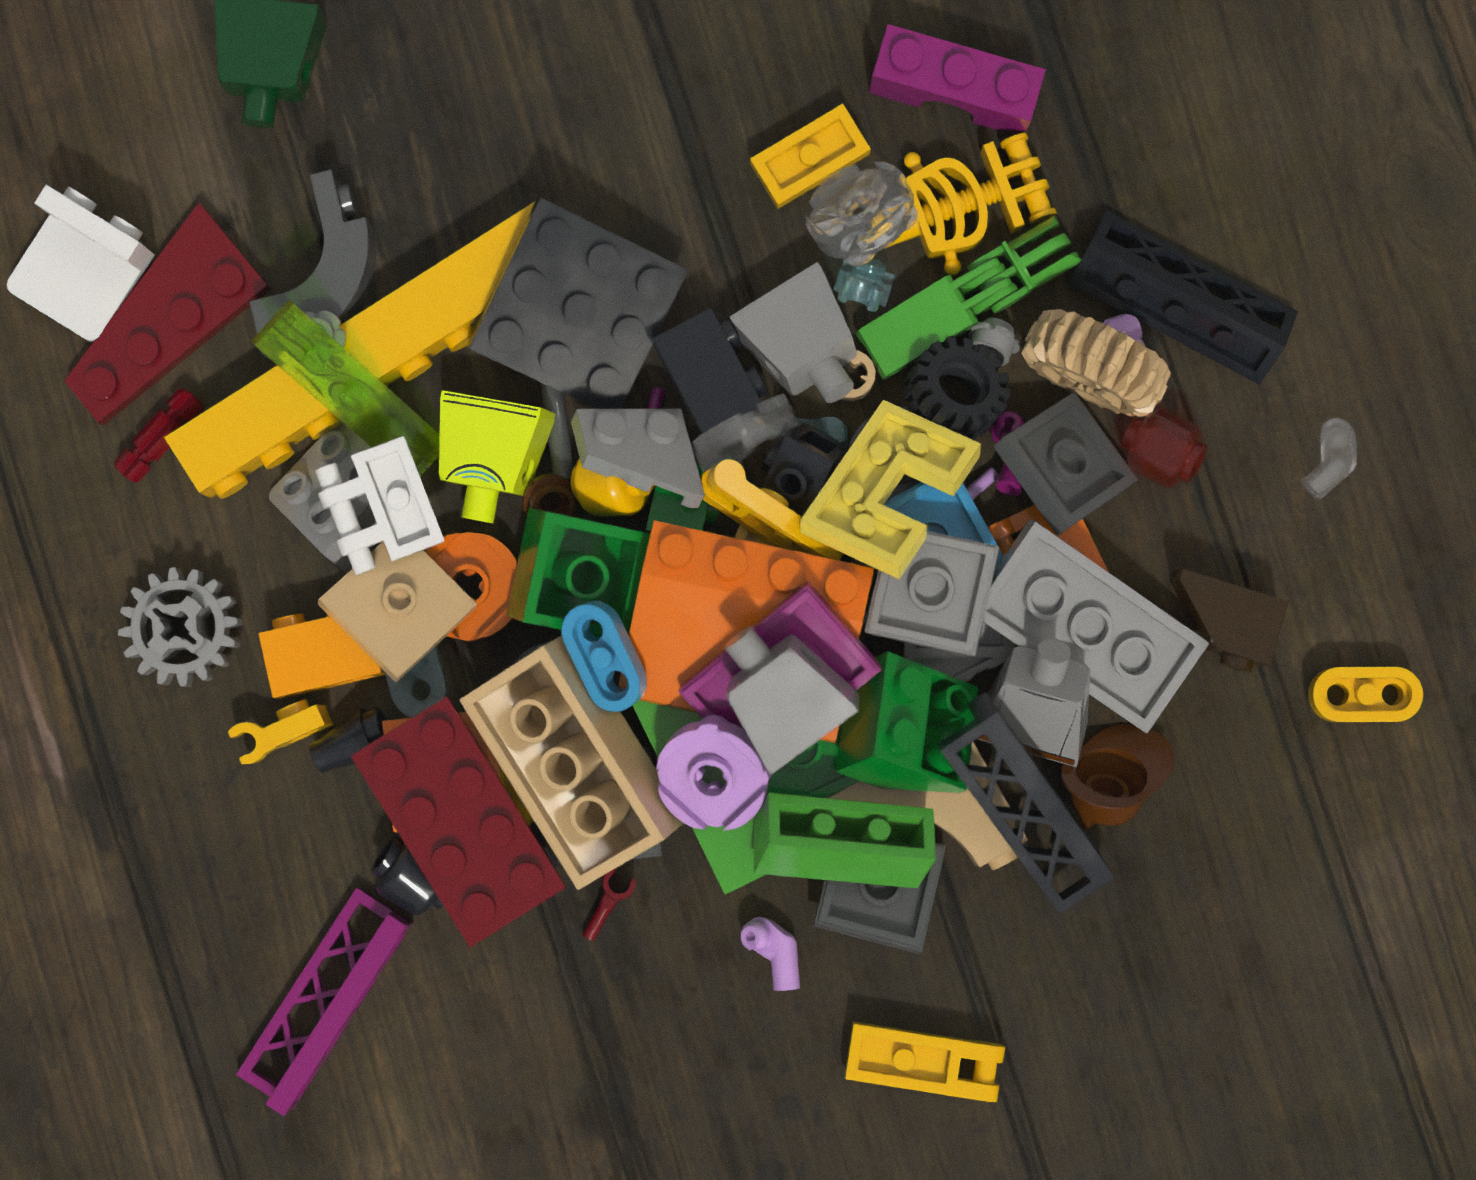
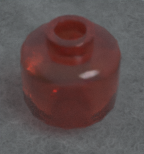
M1163 408L1154 409L1144 420L1136 416L1128 426L1122 440V446L1129 449L1127 454L1128 468L1132 472L1170 489L1175 488L1182 481L1189 484L1193 480L1208 450V445L1202 442L1203 432L1201 427Z

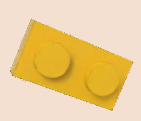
M841 104L750 158V165L776 208L779 209L870 155L871 149L844 104Z

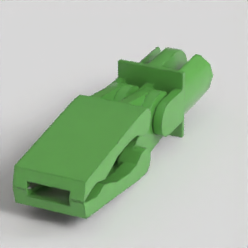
M1055 215L1008 243L1006 241L1002 242L999 247L966 267L969 272L956 280H953L951 275L943 277L860 328L855 334L869 353L881 378L886 380L917 362L932 343L939 340L942 345L948 337H955L957 339L969 332L971 327L978 322L977 317L992 309L994 314L1001 312L1024 297H1029L1035 289L1078 265L1081 258L1077 252H1073L1032 277L1029 274L1030 270L1051 259L1071 244L1065 233L1050 239L1022 257H1019L1017 254L1019 251L1050 234L1060 225ZM1002 256L1009 268L1006 269L998 258ZM1015 277L1021 289H1018L1010 278ZM980 289V293L969 298L968 300H965L966 297L970 296L971 294L975 293Z

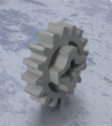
M176 567L169 568L168 581L166 582L158 574L152 573L148 575L151 589L145 591L133 587L130 592L138 601L136 607H121L120 613L124 616L131 618V626L118 630V636L132 638L133 645L124 652L125 657L143 658L137 670L141 675H149L158 669V684L169 685L175 674L181 687L192 686L193 673H196L203 681L212 680L213 674L210 665L214 663L221 667H228L230 661L223 654L225 647L239 648L241 643L229 636L231 628L243 625L242 619L230 617L227 613L237 603L236 599L231 596L219 598L217 595L220 593L223 583L213 579L203 586L204 572L192 569L187 580L184 579L182 570ZM177 591L193 592L191 596H186L178 604H171L163 599L164 596ZM212 612L215 619L214 638L209 635L208 617ZM166 614L187 619L184 626L190 631L189 635L195 640L174 636L177 629ZM148 617L152 620L153 637L150 641H148L146 632ZM186 650L199 657L185 664H172L168 662L171 658H175L180 651Z

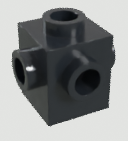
M804 422L788 433L782 443L778 441L771 448L762 467V470L768 473L762 488L777 492L788 501L789 509L804 516L850 447Z

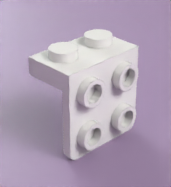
M45 185L34 203L48 213L49 216L9 277L7 289L16 297L84 339L94 342L132 292L155 255L139 242L143 232L116 215L113 216L110 223L96 216L92 212L97 204L69 186L62 195L48 185Z

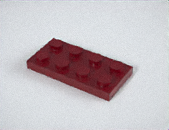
M446 696L351 755L354 763L470 948L566 888L567 885L449 696Z

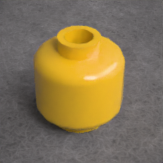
M580 458L571 474V489L574 497L579 501L581 507L593 516H632L642 511L649 501L654 488L652 484L650 491L646 492L628 485L618 477H606L582 468Z

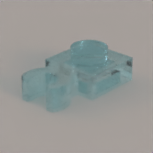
M856 256L854 262L847 259L843 260L833 290L839 292L837 297L839 301L844 303L848 300L857 301L865 304L867 310L876 312L879 305L886 307L895 275L885 272L887 266L877 260Z

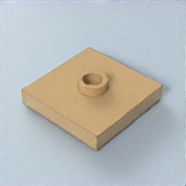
M383 541L371 552L377 568L356 576L353 569L350 570L319 598L318 605L396 683L476 609L477 603L424 550L392 562Z

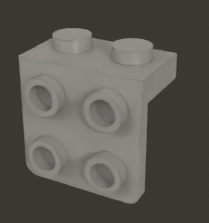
M340 420V425L319 438L271 489L269 499L324 556L348 573L353 568L348 555L342 557L336 540L341 537L330 509L324 510L318 496L322 488L315 470L336 463L343 483L359 477L351 455L373 447L345 421ZM366 494L351 500L362 530L377 524ZM380 543L369 547L370 552H372Z

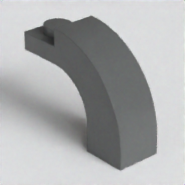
M332 170L310 175L324 234L323 252L316 269L305 282L288 292L249 301L262 355L272 363L288 359L291 355L276 342H268L266 339L267 335L263 331L272 322L288 336L292 337L295 334V331L278 317L279 314L282 316L288 313L293 314L295 319L291 324L294 326V323L302 314L306 312L317 314L321 310H326L335 314L340 319L341 324L356 316L372 284L376 262V242L373 227L365 217L349 221L348 217L357 215L353 194L348 183L340 185ZM316 332L314 336L319 339L323 337V333Z

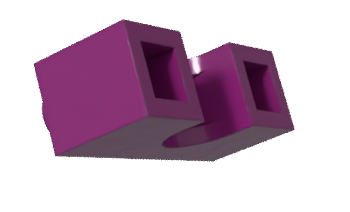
M887 24L869 93L919 108L925 101L947 103L969 112L973 116L972 123L1016 135L1026 133L1030 125L1046 69Z

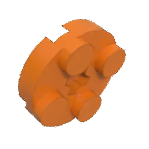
M466 532L444 536L445 542L430 547L425 552L457 584L456 578L461 573L468 577L479 573L483 579L478 586L482 594L478 599L474 600L477 603L476 609L446 637L473 642L498 634L514 619L506 615L518 563L517 559L503 543L490 535Z

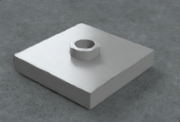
M927 531L926 540L900 579L878 570L865 633L976 657L1000 550L999 546Z

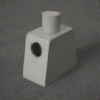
M818 262L729 317L741 345L789 394L798 395L812 385H815L825 401L832 403L840 400L852 390L854 383L843 366L857 356L851 332Z
M749 626L735 635L724 647L742 669L729 680L726 692L727 698L762 762L771 774L859 711V694L794 635L787 636L769 649L755 630Z

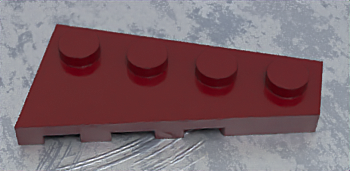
M198 203L64 382L94 419L104 426L250 307L249 301L260 299L271 288L207 210Z

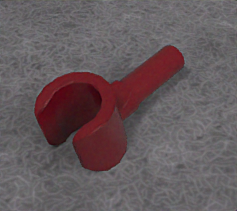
M617 868L605 874L602 881L604 894L582 933L585 938L591 941L595 940L618 901L628 899L633 893L636 885L635 877H633L626 892L617 894L610 889L608 884L609 879Z

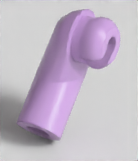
M756 917L747 922L740 931L741 943L748 950L753 949L771 962L773 990L799 989L800 978L795 937L769 918Z

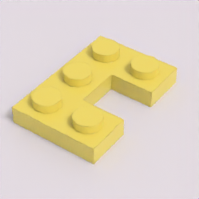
M883 400L800 520L801 533L900 579L926 540L927 525L886 507L884 504L904 474L954 497L979 459L981 443Z

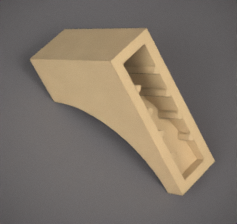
M972 742L969 765L987 767L974 742ZM975 777L984 789L986 779ZM860 781L826 797L829 799L930 808L934 811V824L946 831L960 844L974 865L982 867L988 863L991 870H996L1018 858L968 788L961 793L881 789ZM996 783L992 798L993 803L996 806L1009 807ZM1006 819L1011 828L1014 829L1015 820ZM1023 834L1022 843H1025L1026 841H1028L1026 835Z

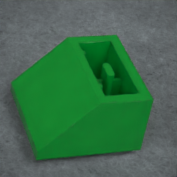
M888 651L875 657L881 664V671L856 690L859 694V711L842 723L836 772L881 789L951 793L966 791V785L942 754L937 744L975 719L967 704L977 698L978 687ZM972 742L957 752L965 764L970 763Z

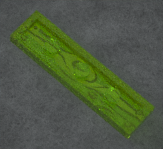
M290 299L251 340L258 349L370 447L373 448L404 436L420 477L439 457L440 433Z

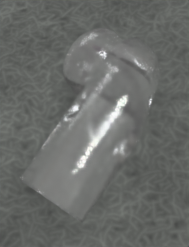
M1331 418L1322 425L1320 431L1321 463L1301 480L1305 489L1317 500H1321L1356 468L1357 440L1355 430L1343 418Z

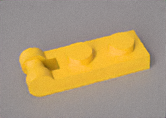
M732 459L723 460L700 475L704 491L703 501L772 546L840 561L843 555L842 552L802 534L800 529L802 516L789 509L788 501L777 492L766 488L759 489L748 482L743 467L737 461Z
M853 1021L844 1077L847 1080L979 1101L997 1102L1000 1085L995 1083L997 1063H1003L1006 1046L987 1041L967 1040ZM961 1058L975 1060L973 1079L958 1078Z

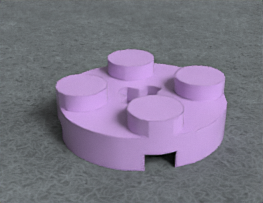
M717 715L706 716L701 721L689 723L678 729L665 744L657 762L660 780L658 791L662 802L677 819L686 825L705 830L707 825L713 827L725 826L723 831L731 830L750 821L762 806L772 775L762 762L746 731L735 724L729 723L722 716ZM710 765L720 768L724 772L723 778L727 783L722 785L716 780L710 784L705 783L702 780L705 769L702 766Z

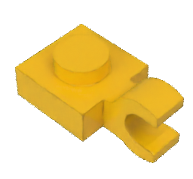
M305 699L278 710L276 715L279 721L265 728L252 722H243L233 726L228 731L230 738L250 733L256 740L255 749L250 754L239 758L241 764L260 762L267 754L278 748L286 747L333 726L334 724L326 706L316 704L309 707Z

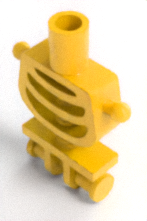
M1027 133L1013 135L1000 143L1001 148L1006 149L1011 165L1003 167L993 141L983 145L980 154L990 181H986V184L982 182L979 185L974 174L962 162L954 158H941L923 167L921 158L917 153H907L904 157V164L913 172L912 175L905 178L902 185V193L907 206L871 219L880 247L885 249L919 236L926 256L930 259L945 257V272L949 275H956L961 270V264L957 260L956 254L972 251L979 245L985 234L988 220L986 204L990 206L992 203H997L998 200L1011 234L1021 231L1025 224L1017 202L1026 201L1031 217H1029L1030 224L1042 222L1056 215V209L1051 208L1045 192L1050 188L1047 179L1036 181L1032 171L1039 168L1041 163L1038 157L1031 156L1026 140H1028ZM944 175H949L958 180L965 188V191L955 192L952 184ZM1021 176L1024 186L1012 190L1008 180ZM926 184L934 187L942 198H939L937 201ZM971 210L975 211V232L968 237H964V215L966 212L970 213ZM951 218L953 238L945 241L944 220L949 221ZM929 226L933 228V235L930 231Z

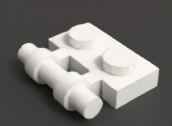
M404 436L351 455L359 477L343 483L336 463L315 470L322 491L318 493L324 510L330 509L341 537L336 540L342 557L348 555L355 576L377 568L369 547L384 541L392 562L445 542ZM366 494L377 524L362 530L351 500Z

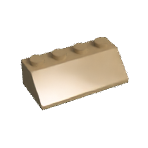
M562 636L540 647L459 699L577 890L663 841L684 824L662 802L658 791L660 784L658 771L621 712L606 711L598 707L590 698Z

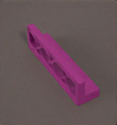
M360 887L355 889L236 1073L238 1077L268 1095L270 1098L265 1105L282 1116L287 1115L295 1108L414 923ZM360 904L384 918V921L371 941L354 944L349 921ZM343 932L346 946L332 949ZM365 949L359 960H357L356 951ZM347 953L351 969L350 974L341 987L324 991L320 966L326 957ZM313 979L315 993L302 996ZM335 996L330 1005L327 1006L326 997ZM317 1000L321 1019L311 1034L294 1037L290 1019L291 1011L296 1004ZM283 1026L285 1039L272 1042ZM305 1042L299 1053H297L296 1044ZM287 1046L290 1067L279 1084H276L255 1070L256 1065L266 1051Z

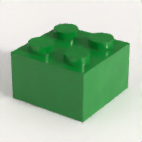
M529 508L506 616L524 623L562 630L563 621L572 609L586 602L599 601L608 604L617 612L629 636L641 573L651 534ZM591 620L589 624L591 633L594 636L602 637L603 628L601 624L596 620Z

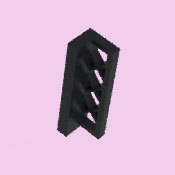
M1108 210L1101 219L1090 244L1068 284L1117 310L1133 315L1138 321L1259 385L1286 347L1298 314L1297 310ZM1109 233L1126 242L1130 248L1126 249L1107 239V234ZM1159 262L1175 268L1178 274H1173L1162 268ZM1208 288H1213L1222 293L1226 300L1211 294ZM1256 313H1260L1279 323L1278 327L1275 328L1260 320Z
M984 692L967 704L975 719L937 745L1060 915L1115 877L1101 853L988 694ZM985 734L993 745L989 767L965 764L957 752ZM1001 759L1004 760L1010 770L1000 769ZM975 777L986 779L984 789ZM997 780L1016 782L1022 785L1023 791L1019 808L996 806L993 803L992 798ZM1031 801L1035 803L1040 811L1029 810ZM1006 819L1015 820L1014 829L1011 828ZM1026 822L1050 824L1052 833L1048 849L1024 846L1022 839ZM1061 841L1069 852L1059 851ZM1035 860L1045 861L1043 870ZM1056 862L1079 865L1086 875L1060 893L1051 883Z

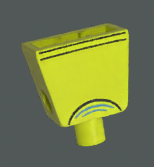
M442 390L440 398L439 477L442 481L467 486L461 518L494 523L499 492L523 496L526 486L534 479L555 421L556 413L540 407Z

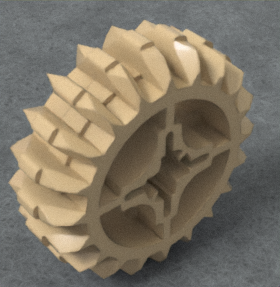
M1062 309L1043 311L1037 322H1034L1025 338L1026 344L1021 354L1028 366L1036 370L1038 375L1051 381V384L1057 385L1069 393L1075 392L1078 397L1094 403L1100 408L1110 409L1117 414L1124 413L1130 417L1148 416L1153 412L1158 402H1161L1168 388L1166 383L1171 372L1164 359L1160 358L1155 351L1146 348L1143 342L1127 336V333L1120 332L1109 324H1102L1091 317L1080 316L1074 311L1066 312Z

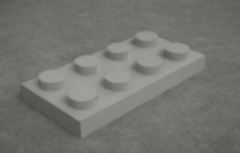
M1029 519L995 569L983 621L1017 646L1037 650L1039 643L1045 639L1054 638L1065 642L1071 649L1070 660L1084 663L1091 669L1089 695L1145 733H1148L1209 645L1208 641L1031 519Z

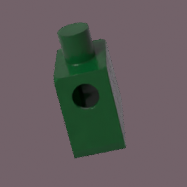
M214 0L219 83L228 94L244 97L241 118L243 124L257 128H273L277 100L290 102L304 101L325 34L327 20L320 7L316 4L278 0Z

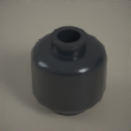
M393 836L383 847L371 868V873L376 876V892L412 915H421L431 906L441 909L443 907L442 902L402 838Z

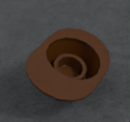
M1133 724L1110 726L1095 734L1082 746L1077 767L1063 764L1061 768V780L1069 791V799L1073 808L1079 814L1080 826L1084 829H1089L1095 823L1117 826L1131 821L1139 812L1145 800L1168 779L1174 770L1175 752L1170 742L1159 732L1150 729L1148 733H1145Z

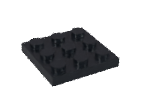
M538 196L467 347L597 409H621L653 344L652 338L657 336L688 269Z

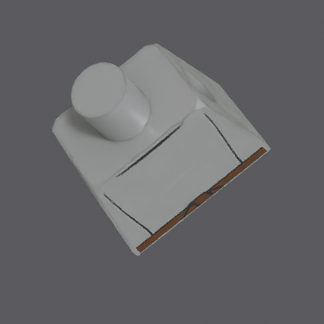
M1045 639L1039 643L1037 650L1023 646L1014 647L990 688L988 696L1029 754L1077 767L1088 723L1091 669L1084 663L1070 660V647L1059 639ZM985 734L977 738L978 740L991 743Z

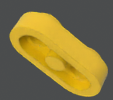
M1334 667L1319 672L1313 678L1308 689V700L1312 710L1320 718L1330 722H1401L1417 713L1422 704L1423 689L1418 678L1409 670L1401 667ZM1334 684L1338 685L1343 691V700L1338 705H1333L1327 698V691ZM1388 684L1394 686L1398 693V698L1392 705L1385 703L1382 698V690Z

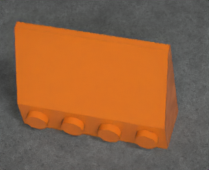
M654 520L629 632V638L647 677L646 690L640 701L697 713L678 692L680 685L725 649V645L735 635L745 628L755 625L807 581L811 583L859 639L874 568ZM621 672L618 687L625 689L627 679ZM839 725L819 740L835 743Z

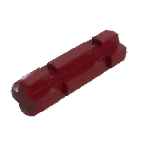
M178 389L166 402L169 405L166 411L160 409L132 440L135 446L131 450L125 448L114 461L116 470L129 481L139 482L151 469L148 464L152 460L157 462L170 448L164 437L183 426L186 421H191L197 417L203 410L202 402L187 389Z

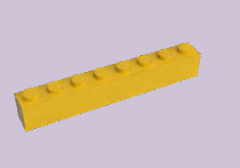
M535 202L341 324L340 328L346 333L345 347L338 354L342 358L343 364L340 367H335L330 363L327 364L338 371L365 381L382 399L387 394L384 390L386 386L400 377H403L405 381L418 377L433 365L430 358L447 347L451 352L465 347ZM291 356L164 438L198 492L209 498L218 495L220 499H224L246 486L248 480L245 476L262 465L266 469H271L289 459L294 454L292 446L309 435L313 440H316L325 433L336 429L341 423L338 417L345 412L332 401L328 394L327 387L331 380L312 374ZM333 358V360L340 365V362L337 359ZM292 364L303 371L317 385L321 394ZM341 374L362 385L376 398L377 401H379L377 397L374 395V393L364 383L351 376ZM343 392L339 393L341 400L348 406L357 407L356 402L350 396Z

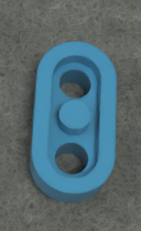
M599 601L586 602L572 609L563 621L562 638L592 701L598 707L610 712L623 711L637 703L645 693L647 677L617 612L608 604ZM591 620H596L601 624L603 628L601 638H597L591 633L589 628ZM615 671H620L625 675L627 679L625 689L615 684L613 679Z

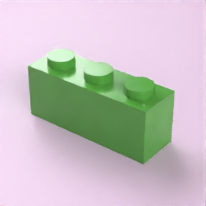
M768 793L754 821L755 874L918 888L936 860L934 811L930 808Z

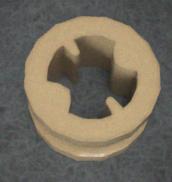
M856 350L857 356L849 362V365L852 368L862 366L867 376L861 375L860 382L864 384L858 389L854 390L852 388L846 396L841 398L844 401H856L864 398L870 393L875 382L876 371L873 362L866 354Z

